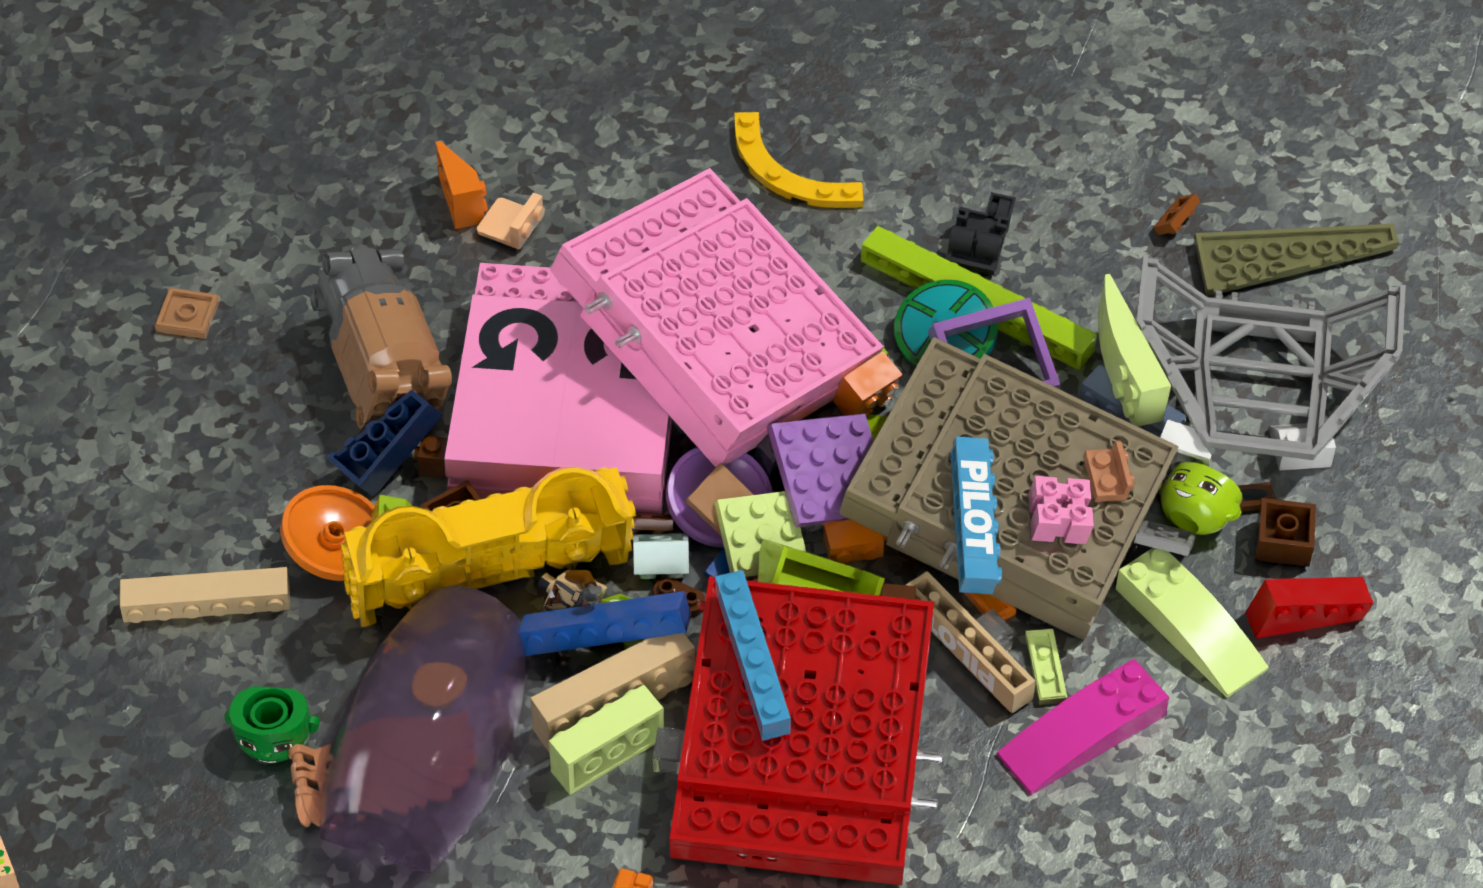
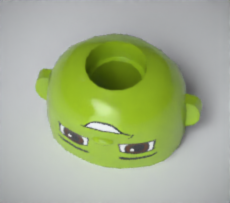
M1193 462L1178 464L1159 489L1162 510L1168 520L1177 527L1198 535L1218 532L1229 521L1238 519L1242 513L1240 508L1242 493L1236 483L1221 472L1203 464Z

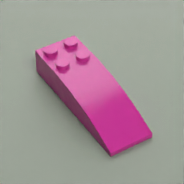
M1134 658L1084 687L1044 714L997 752V756L1029 794L1032 795L1165 717L1169 696Z

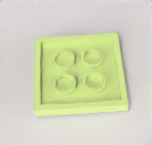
M785 491L719 499L714 502L730 573L743 570L746 579L758 578L759 554L763 539L806 552L801 528L795 527Z

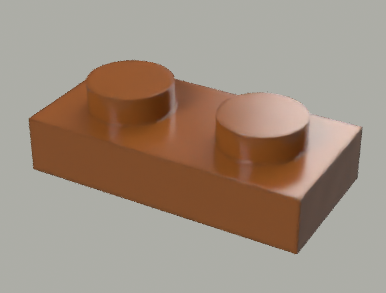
M1196 193L1178 197L1154 225L1153 229L1157 235L1174 234L1182 228L1181 224L1195 212V207L1200 203Z

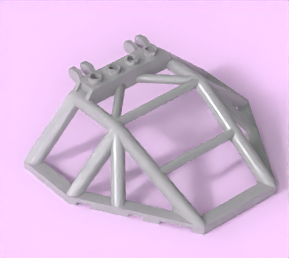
M1143 255L1136 322L1205 447L1314 460L1401 357L1406 285H1400V288L1389 286L1387 290L1326 311L1315 310V302L1312 301L1308 302L1306 309L1299 308V300L1295 299L1292 300L1291 307L1237 301L1238 293L1232 292L1230 300L1222 299V291L1216 290L1215 298H1209L1158 263L1159 259L1148 258L1149 255ZM1156 280L1198 309L1194 348L1153 320ZM1387 306L1385 347L1330 365L1332 325ZM1211 331L1230 333L1210 346ZM1246 335L1280 339L1305 366L1216 355ZM1296 341L1315 342L1314 359ZM1168 350H1170L1177 356H1170ZM1209 365L1313 378L1310 405L1308 407L1212 395ZM1370 369L1363 379L1349 376ZM1194 370L1196 399L1180 371ZM1328 387L1351 392L1324 423ZM1214 406L1308 417L1306 441L1297 442L1216 432Z

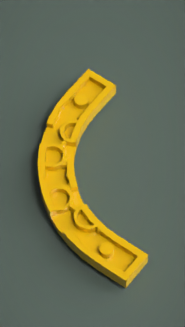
M759 112L734 113L735 139L739 156L749 167V172L765 187L790 200L794 197L808 201L807 205L826 208L863 207L862 182H820L788 171L770 156L762 142Z

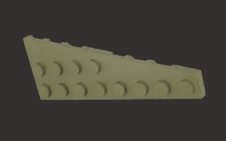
M1394 224L1195 233L1194 237L1206 296L1215 295L1216 290L1224 293L1395 250L1399 243Z

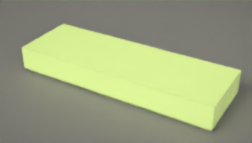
M1054 630L1026 631L1025 638L1033 678L1036 681L1035 688L1039 705L1062 703L1067 699V693Z

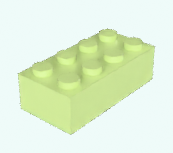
M645 685L629 690L622 698L613 703L605 704L595 714L580 719L576 725L566 731L556 733L549 740L551 772L569 795L575 793L664 739V708Z

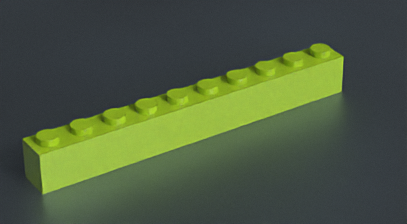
M877 226L862 243L861 262L915 289L937 280H959L981 290L989 298L993 307L1025 299L1023 296L1017 295L1001 285L995 284L979 274L973 273L954 262H950L936 253L930 252L880 226ZM1032 302L1050 356L1080 371L1095 352L1098 334ZM1023 316L998 323L999 331L1033 347Z

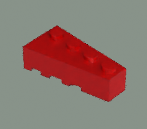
M1363 577L1265 579L1245 614L1255 639L1363 620L1374 602Z

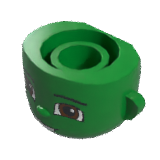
M252 686L240 691L234 697L229 710L225 712L224 716L225 721L231 726L234 738L241 749L251 758L267 763H278L288 760L289 749L295 744L306 746L311 734L318 730L320 718L311 716L310 707L305 696L297 690L289 688Z

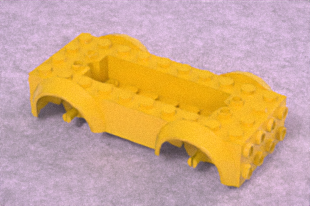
M578 466L561 467L546 474L531 488L520 487L511 493H495L489 495L486 499L477 501L466 500L457 506L448 508L441 506L432 511L416 506L395 507L383 512L368 527L357 526L348 532H344L345 543L341 544L344 566L342 567L346 593L347 595L350 594L353 618H359L361 628L377 623L374 609L383 607L384 600L387 605L396 609H400L405 605L412 609V604L415 608L420 601H431L440 589L443 592L446 591L448 597H453L462 592L523 577H535L534 569L543 568L545 560L548 565L556 569H562L565 566L567 569H571L573 566L574 569L579 562H591L601 550L605 554L609 565L628 562V554L632 551L630 540H633V517L636 516L633 501H628L625 492H628L625 476L619 475L617 467L610 469L603 467L595 472Z

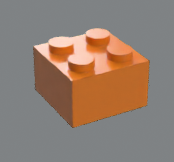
M882 351L843 376L833 402L845 416L865 414L867 417L872 414L873 409L877 406L882 408L893 399L892 394L899 388L898 383L903 374L885 352Z

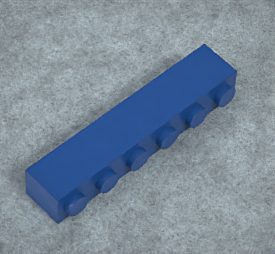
M681 591L526 614L518 634L525 655L529 656L687 633L691 612L685 592Z

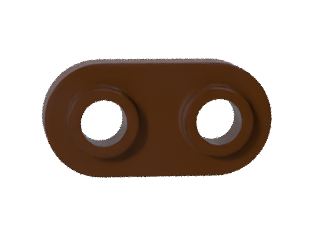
M663 578L655 583L653 596L684 591L691 617L702 614L699 612L700 601L705 602V596L701 591L671 578Z

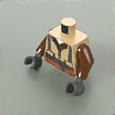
M567 570L556 579L545 573L537 585L548 593L543 605L545 611L600 604L607 589L605 585L596 582L588 570ZM577 649L558 651L560 656L572 657V650Z

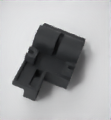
M991 192L985 213L960 207L956 225L953 226L945 259L969 271L994 276L1006 233L1009 230L1016 197Z

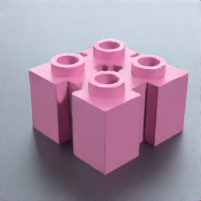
M1035 476L1028 493L1029 513H1034L1030 521L1032 541L1054 542L1055 537L1058 536L1064 537V543L1086 544L1094 527L1092 508L1088 507L1091 500L1090 480L1068 478L1066 484L1057 482V477Z

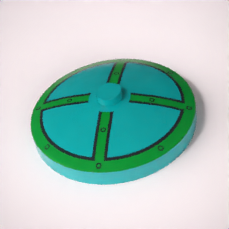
M937 280L924 284L910 293L897 311L894 322V335L897 347L903 358L912 367L916 368L931 342L928 330L934 323L993 308V305L981 290L963 281ZM998 323L948 336L946 340L948 344L981 359L983 354L989 356L996 343Z

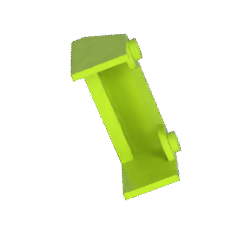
M763 539L760 547L758 582L880 595L885 580L862 569Z

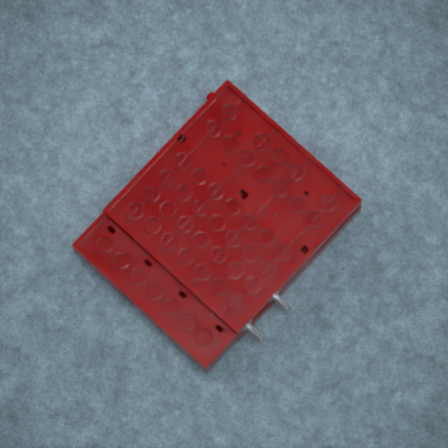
M709 576L705 602L700 601L699 612L703 613L669 838L670 858L902 886L911 806L937 809L938 805L937 799L913 796L916 760L942 763L943 759L942 753L918 750L934 602L747 581L791 717L790 734L762 741L716 596L715 577Z

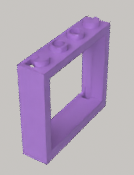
M1030 298L937 322L928 330L931 340L935 337L948 343L946 340L948 336L1023 316L1045 379L1043 382L1055 388L1060 386Z

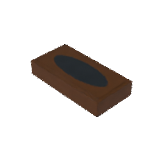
M1271 482L1238 485L1242 493L1241 512L1259 511L1262 498L1276 499Z

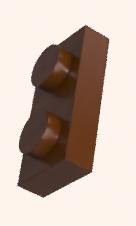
M636 513V516L633 517L634 528H632V533H640L641 530H652L653 534H667L668 531H673L674 520L671 514Z

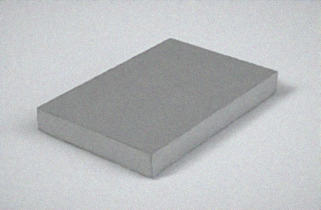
M1145 520L1136 533L1134 543L1188 556L1194 545L1196 534L1188 530Z

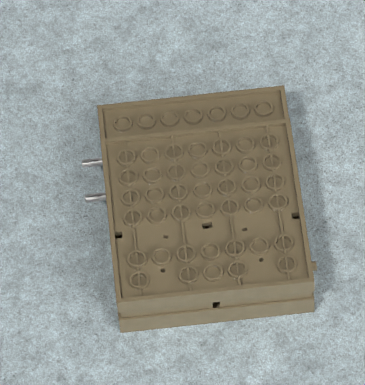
M933 337L849 484L839 514L888 537L886 545L958 579L950 451L956 436L988 439L989 450H993V464L990 466L991 473L995 474V486L992 489V496L997 498L994 519H997L999 523L998 534L995 536L996 543H1000V557L997 560V565L1002 568L1001 583L997 584L993 594L989 595L1084 641L1136 537V533L1160 489L1179 446L986 354H983L982 358L979 359ZM1115 441H1121L1123 450H1126L1128 453L1129 472L1134 475L1135 481L1134 488L1131 489L1127 500L1095 502L1090 485L1091 500L1088 507L1092 508L1094 527L1086 544L1064 543V537L1058 536L1055 537L1054 542L1032 541L1030 521L1034 513H1029L1028 493L1035 476L1057 477V482L1066 484L1068 478L1089 480L1083 458L1085 451L1112 449Z

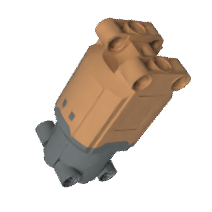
M358 245L349 251L325 252L322 258V268L318 271L319 288H313L311 291L312 309L314 311H328L332 320L329 331L330 345L352 402L357 407L355 417L357 426L360 429H366L365 426L372 420L377 421L385 415V410L410 390H414L440 412L452 382L451 370L448 365H441L439 351L415 293L411 289L401 286L395 272H401L404 267V256L401 249L376 250L367 245Z

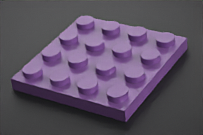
M859 414L770 424L767 430L795 527L848 520L849 518L840 515L839 511L849 484L874 442L866 415Z

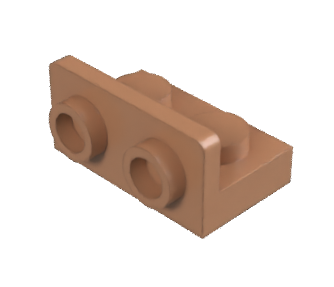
M1115 441L1112 449L1086 450L1083 458L1094 501L1127 500L1131 489L1134 488L1135 481L1134 475L1129 472L1128 453L1126 450H1123L1122 442Z

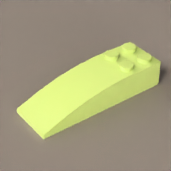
M1106 274L1098 307V333L1101 353L1112 384L1113 394L1121 402L1125 417L1129 418L1133 425L1138 427L1161 422L1164 419L1171 384L1110 274Z
M1152 548L1119 570L1116 590L1225 697H1230L1268 671V665L1233 618L1199 580L1168 551Z

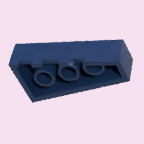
M410 390L387 408L385 415L377 421L372 420L365 426L366 429L355 438L350 437L344 442L345 446L336 453L334 451L331 452L326 458L360 488L374 497L443 415L414 390Z

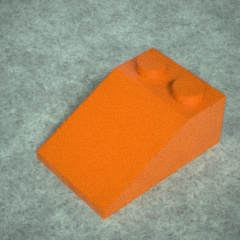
M441 141L435 142L438 176L455 229L480 224L484 218V213L488 212L485 197L483 198V196L487 195L484 181H479L477 172Z

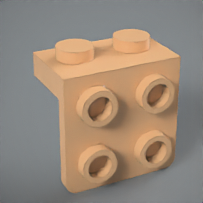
M533 193L525 205L505 198H498L477 226V233L520 250L544 216L545 208L543 207L542 196Z

